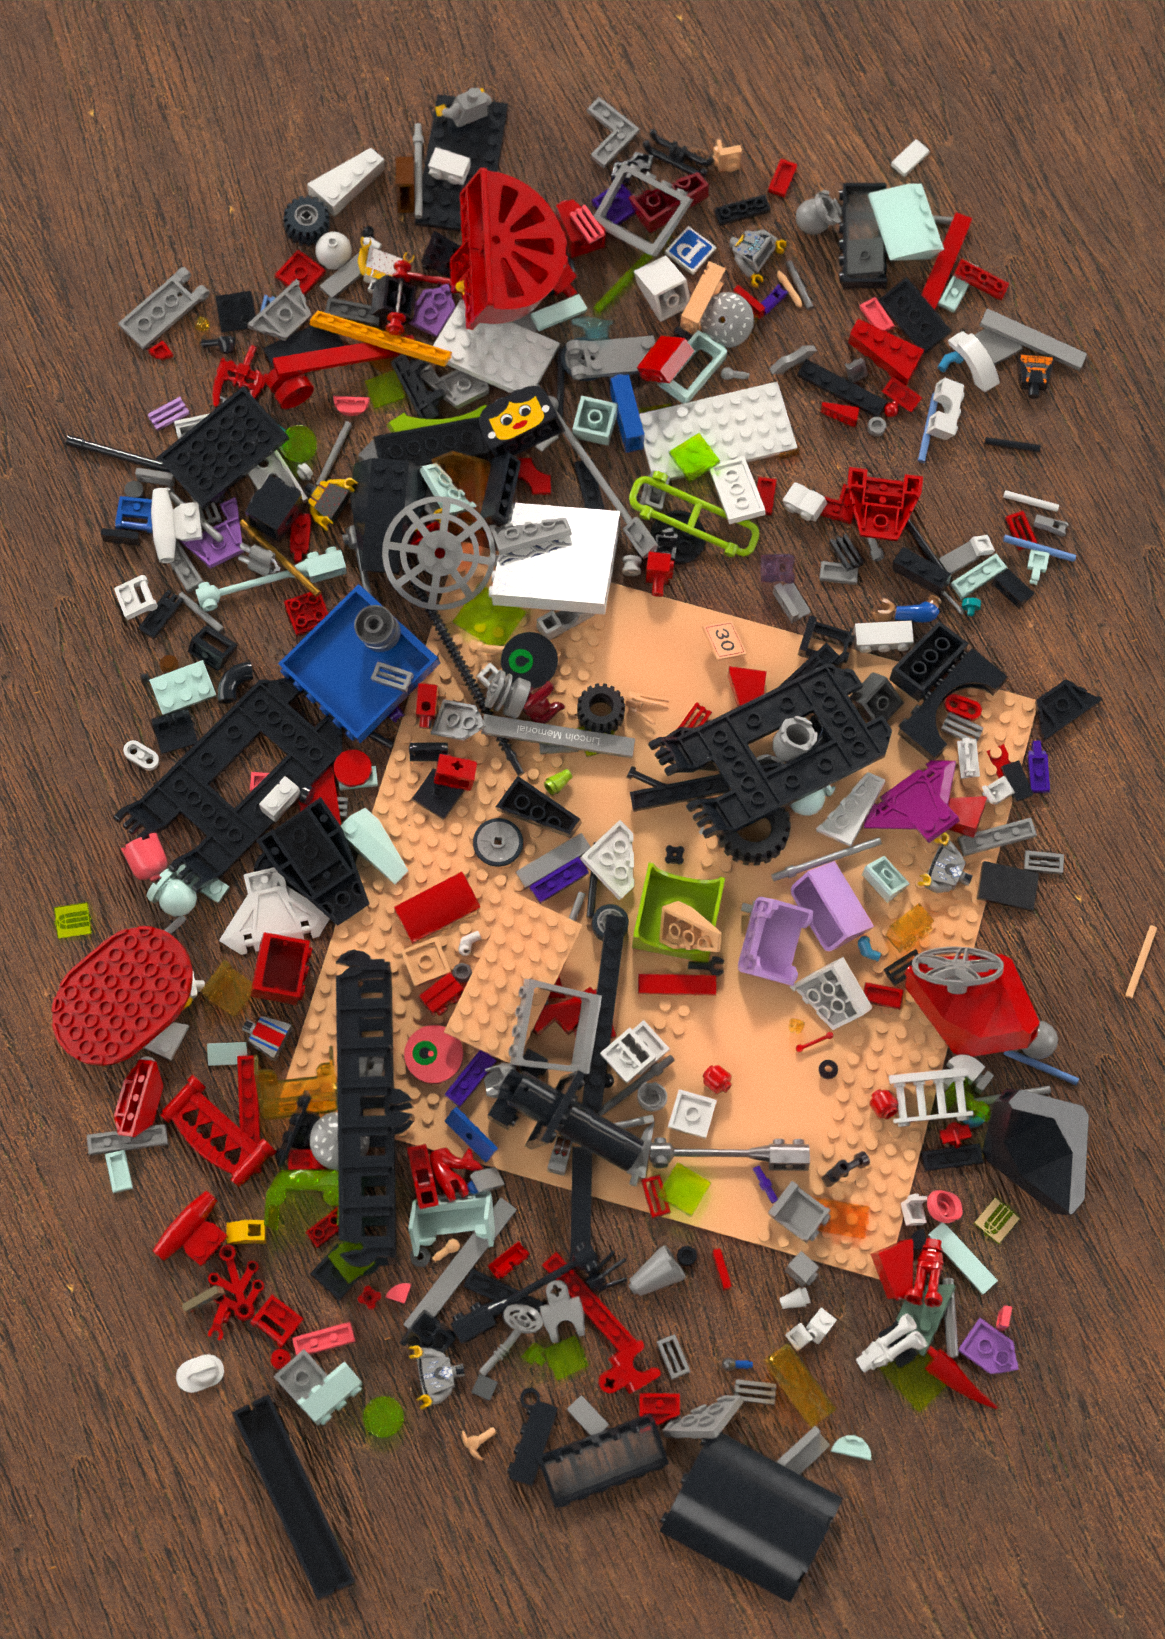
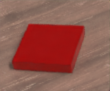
M298 249L276 272L275 278L287 287L297 279L300 290L305 297L326 274V270Z

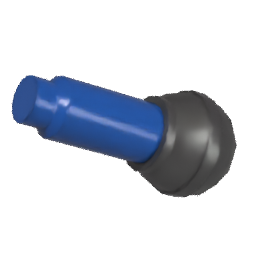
M727 1357L722 1361V1367L726 1371H732L735 1368L749 1369L753 1368V1362Z

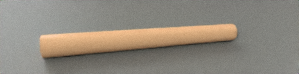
M1155 926L1149 927L1125 994L1127 998L1132 999L1157 931Z

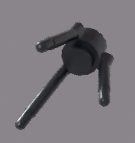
M611 1251L600 1263V1266L588 1274L589 1277L585 1279L593 1292L597 1290L602 1292L609 1287L627 1281V1278L624 1277L604 1284L606 1282L604 1277L626 1262L627 1258L624 1257L601 1274L598 1271L615 1254V1251Z

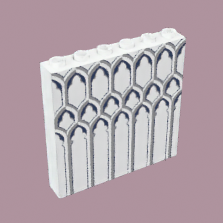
M512 503L508 523H513V526L524 525L526 521L541 523L545 519L566 517L571 527L572 535L503 555H496L495 566L497 567L496 571L493 570L492 572L493 586L489 587V597H492L493 605L605 614L621 524L620 511Z

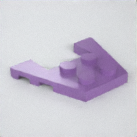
M235 497L220 504L227 521L213 528L223 536L224 540L221 543L217 542L206 531L202 532L203 539L186 542L179 540L209 568H213L244 553V550L239 548L243 541L241 526L239 525L238 505Z

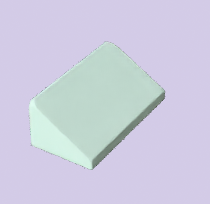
M247 1043L207 1044L208 1066L238 1065L237 1056H248Z

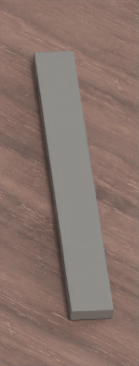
M502 1198L493 1207L494 1239L517 1211L516 1208ZM475 1232L472 1234L403 1325L407 1329H409L424 1309L434 1317L439 1313L488 1249V1238L482 1239L476 1236Z

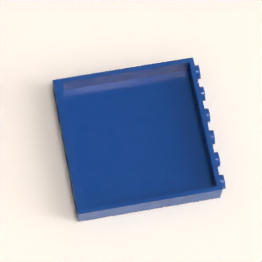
M360 584L278 663L281 667L280 672L285 678H292L295 681L293 685L300 692L304 690L307 693L306 697L313 704L317 702L321 706L319 709L324 715H331L334 718L332 722L339 729L343 727L347 731L345 734L352 741L356 739L359 743L418 686V683H421L440 664L439 658L399 621L401 634L397 644L385 652L370 650L355 632V619L358 613L365 607L382 605ZM377 662L413 673L414 677L411 679L410 686L408 685V691L404 692L373 682L371 676ZM380 668V670H379V671H382V672H385V673H388V674H391V675H394V676H397V677H400V678H403V679H406V678H407V677H405V676H402V675H399V674H396V673H393V672H390V671H387V670H384V669H381V668ZM377 675V677L400 685H404L403 683Z

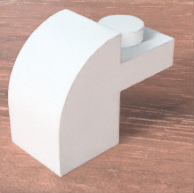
M957 1055L950 1059L946 1065L950 1069L968 1068L969 1076L965 1077V1081L970 1085L985 1068L983 1064L969 1055ZM953 1078L945 1079V1083H943L945 1090L952 1084Z

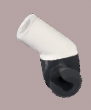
M371 226L365 227L362 232V237H364L363 243L367 245L369 239H371L372 244L370 247L381 250L382 244L374 240V229Z

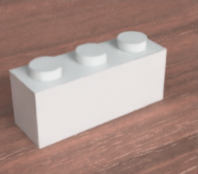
M912 621L855 624L853 629L855 650L861 653H869L871 650L888 652L890 649L906 651L912 648L913 645Z

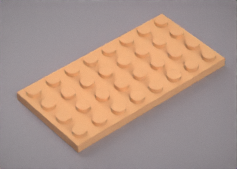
M512 891L444 1033L506 1063H510L511 1056H509L508 1051L509 1047L514 1043L512 1029L514 1025H517L518 1017L515 1016V1010L521 1002L518 993L520 987L524 984V979H532L554 985L583 925ZM540 988L534 989L525 1044L551 991Z

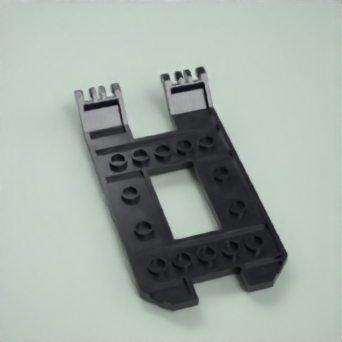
M826 663L678 737H658L650 741L648 745L651 750L664 747V749L655 753V757L659 759L660 765H665L668 762L674 763L664 769L667 776L675 773H693L711 763L715 765L730 791L715 799H696L686 805L689 812H693L698 808L703 810L695 813L693 819L698 821L696 824L699 828L707 824L712 825V827L706 828L702 832L705 839L714 835H731L884 758L892 729L883 715L865 723L848 696L863 688V684L852 669H841L833 664ZM813 713L829 737L830 742L765 773L748 745L779 730L785 719L794 718L795 716L806 717Z
M287 678L279 680L260 679L140 800L121 808L113 817L115 821L121 822L125 816L130 815L131 817L123 824V828L125 830L129 829L128 832L134 835L139 828L143 827L145 830L137 836V839L142 837V840L148 839L151 833H159L165 830L181 813L201 830L207 837L195 849L177 857L168 867L172 872H176L184 864L186 867L178 874V878L180 880L184 879L183 882L187 885L194 878L198 877L200 880L192 886V890L196 894L205 886L219 880L257 842L256 840L262 837L276 823L261 811L259 804L277 784H280L279 782L284 776L297 785L301 792L306 785L312 786L343 752L342 728L339 729L332 722L333 719L329 715L314 728L289 706L301 692ZM262 733L287 756L234 808L209 785Z

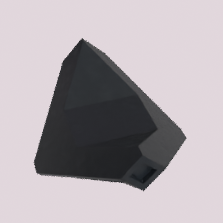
M1005 1089L994 1101L982 1153L991 1165L1053 1214L1072 1215L1084 1201L1089 1115L1084 1106L1020 1089Z

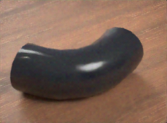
M251 661L233 665L224 673L218 684V703L229 704L237 701L236 691L238 686L244 681L253 680Z

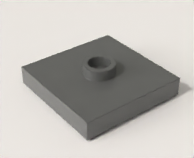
M882 237L848 240V277L884 274L885 244Z

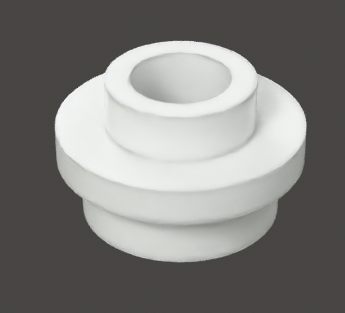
M305 463L299 464L297 466V474L302 480L306 479L309 481L313 475L312 470Z

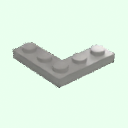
M598 97L587 108V112L612 133L591 153V159L605 168L639 133L640 129Z

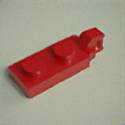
M299 513L291 527L290 553L294 554L295 564L302 562L303 554L309 552L311 514Z

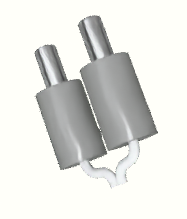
M244 543L240 544L239 548L248 552L250 558L240 554L238 560L248 564V569L263 576L280 571V567L274 560L275 553L255 544L252 547Z

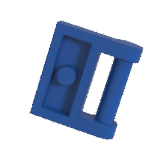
M120 496L115 529L142 530L153 534L151 519L152 499ZM123 517L148 519V522L123 521Z

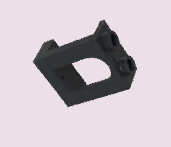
M810 615L798 656L809 659L817 652L808 648L812 633L814 632L841 641L844 650L839 655V659L833 663L835 667L841 668L843 663H847L850 653L846 651L848 646H852L855 638L852 635L853 628H850V631L832 627L816 622L817 617Z

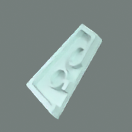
M437 463L423 466L419 470L434 497H450L470 505L473 509L477 507L473 501L470 503L464 497L465 493L461 489L458 490L452 484V479ZM438 502L439 506L442 508L443 502ZM450 505L449 515L468 512L458 505Z

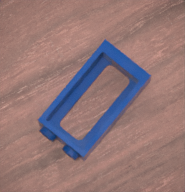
M618 374L611 378L610 396L612 403L617 404L616 419L625 453L644 449L645 434L629 374Z

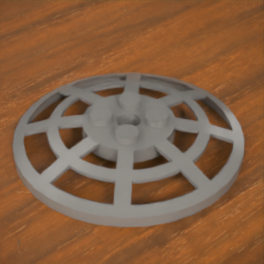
M427 497L406 506L390 523L382 546L383 566L387 578L394 589L407 601L430 610L453 609L475 598L488 583L495 564L494 539L484 518L470 505L450 497ZM443 502L442 513L430 514L419 519L413 511L416 507L427 503ZM455 504L466 509L475 516L477 521L468 526L461 519L449 515L450 505ZM407 515L413 524L406 531L402 543L390 542L396 525ZM441 519L440 530L429 532L423 524L430 520ZM452 521L458 524L464 531L458 536H454L452 533L447 532L448 522ZM481 527L484 528L489 540L490 557L479 556V546L474 532ZM417 528L423 538L418 546L407 544L411 534ZM468 537L471 539L474 555L463 553L461 542ZM437 548H442L445 551V556L442 559H438L435 556ZM389 549L400 551L401 564L406 573L397 580L390 567ZM406 552L417 553L419 564L411 570L407 563ZM461 561L472 562L470 570L462 578L457 571ZM478 563L489 565L484 579L472 592L466 583L473 576ZM425 570L433 575L431 586L422 583L415 576ZM451 574L456 581L454 585L439 587L440 576ZM411 580L419 588L429 591L428 603L412 597L401 586ZM461 588L466 596L453 603L436 604L438 593L451 592Z

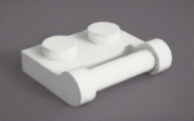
M145 575L138 576L114 588L127 620L146 611H153L158 607L156 600L151 595L147 585L148 579ZM137 587H141L146 600L142 604L135 589Z

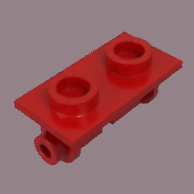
M518 1241L487 1266L496 1279H503L505 1275L513 1270V1266L517 1267L524 1260H527L530 1254Z

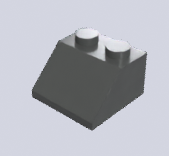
M874 672L862 683L863 688L852 693L849 697L860 715L869 722L882 715L888 721L904 703L888 678Z

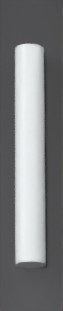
M1006 490L1004 492L1003 498L1055 512L1059 508L1058 504Z

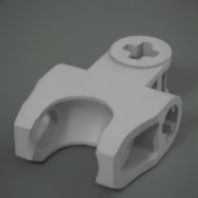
M555 1280L550 1282L546 1288L549 1304L540 1306L544 1326L549 1333L552 1343L559 1342L558 1326L563 1320L571 1321L575 1325L578 1336L585 1335V1314L580 1297L570 1298L568 1287L563 1281ZM555 1285L562 1289L559 1292V1296L552 1292V1289H555Z

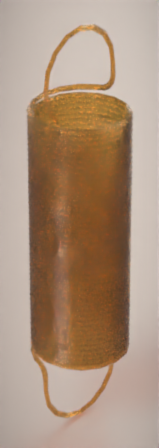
M799 448L780 452V459L800 455Z

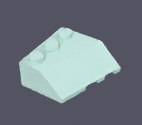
M345 1362L323 1380V1386L320 1384L316 1385L310 1391L309 1397L306 1400L302 1397L297 1401L317 1426L320 1423L322 1425L326 1424L332 1418L330 1414L334 1410H341L347 1404L345 1401L351 1395L352 1397L356 1396L362 1390L360 1386L363 1383Z

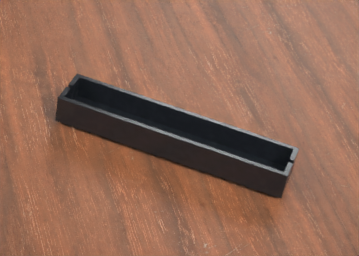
M268 1394L252 1402L255 1407L254 1409H251L250 1405L247 1404L233 1411L232 1414L317 1600L321 1601L335 1594L334 1589L338 1588L341 1591L355 1584L356 1581L271 1396Z

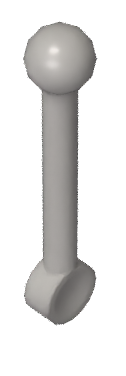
M944 591L943 595L960 614H963L965 610Z

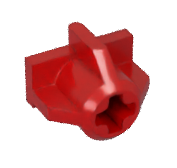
M952 1122L948 1124L945 1130L939 1131V1139L942 1140V1143L954 1145L956 1149L960 1148L961 1140L972 1138L968 1124L962 1126L957 1122Z

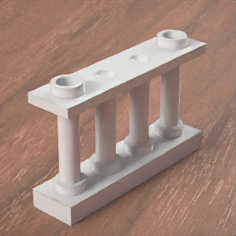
M968 1068L889 1075V1085L894 1084L898 1101L899 1118L893 1119L894 1124L898 1123V1127L910 1126V1122L947 1118H957V1121L969 1120V1116H973V1111L966 1112L963 1086L965 1077L969 1076ZM953 1078V1082H955L958 1113L947 1114L943 1085L945 1079ZM933 1080V1084L936 1085L938 1115L927 1116L924 1094L925 1081ZM913 1082V1085L916 1086L918 1117L907 1118L904 1093L905 1083Z

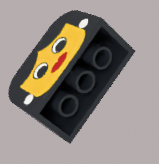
M527 386L514 390L504 398H498L494 403L485 407L479 417L480 428L495 457L507 452L515 456L566 431L547 393L538 386Z

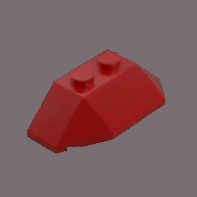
M139 1059L137 1065L131 1069L124 1079L114 1113L115 1125L119 1136L135 1138L153 1125L163 1090V1083L156 1061Z

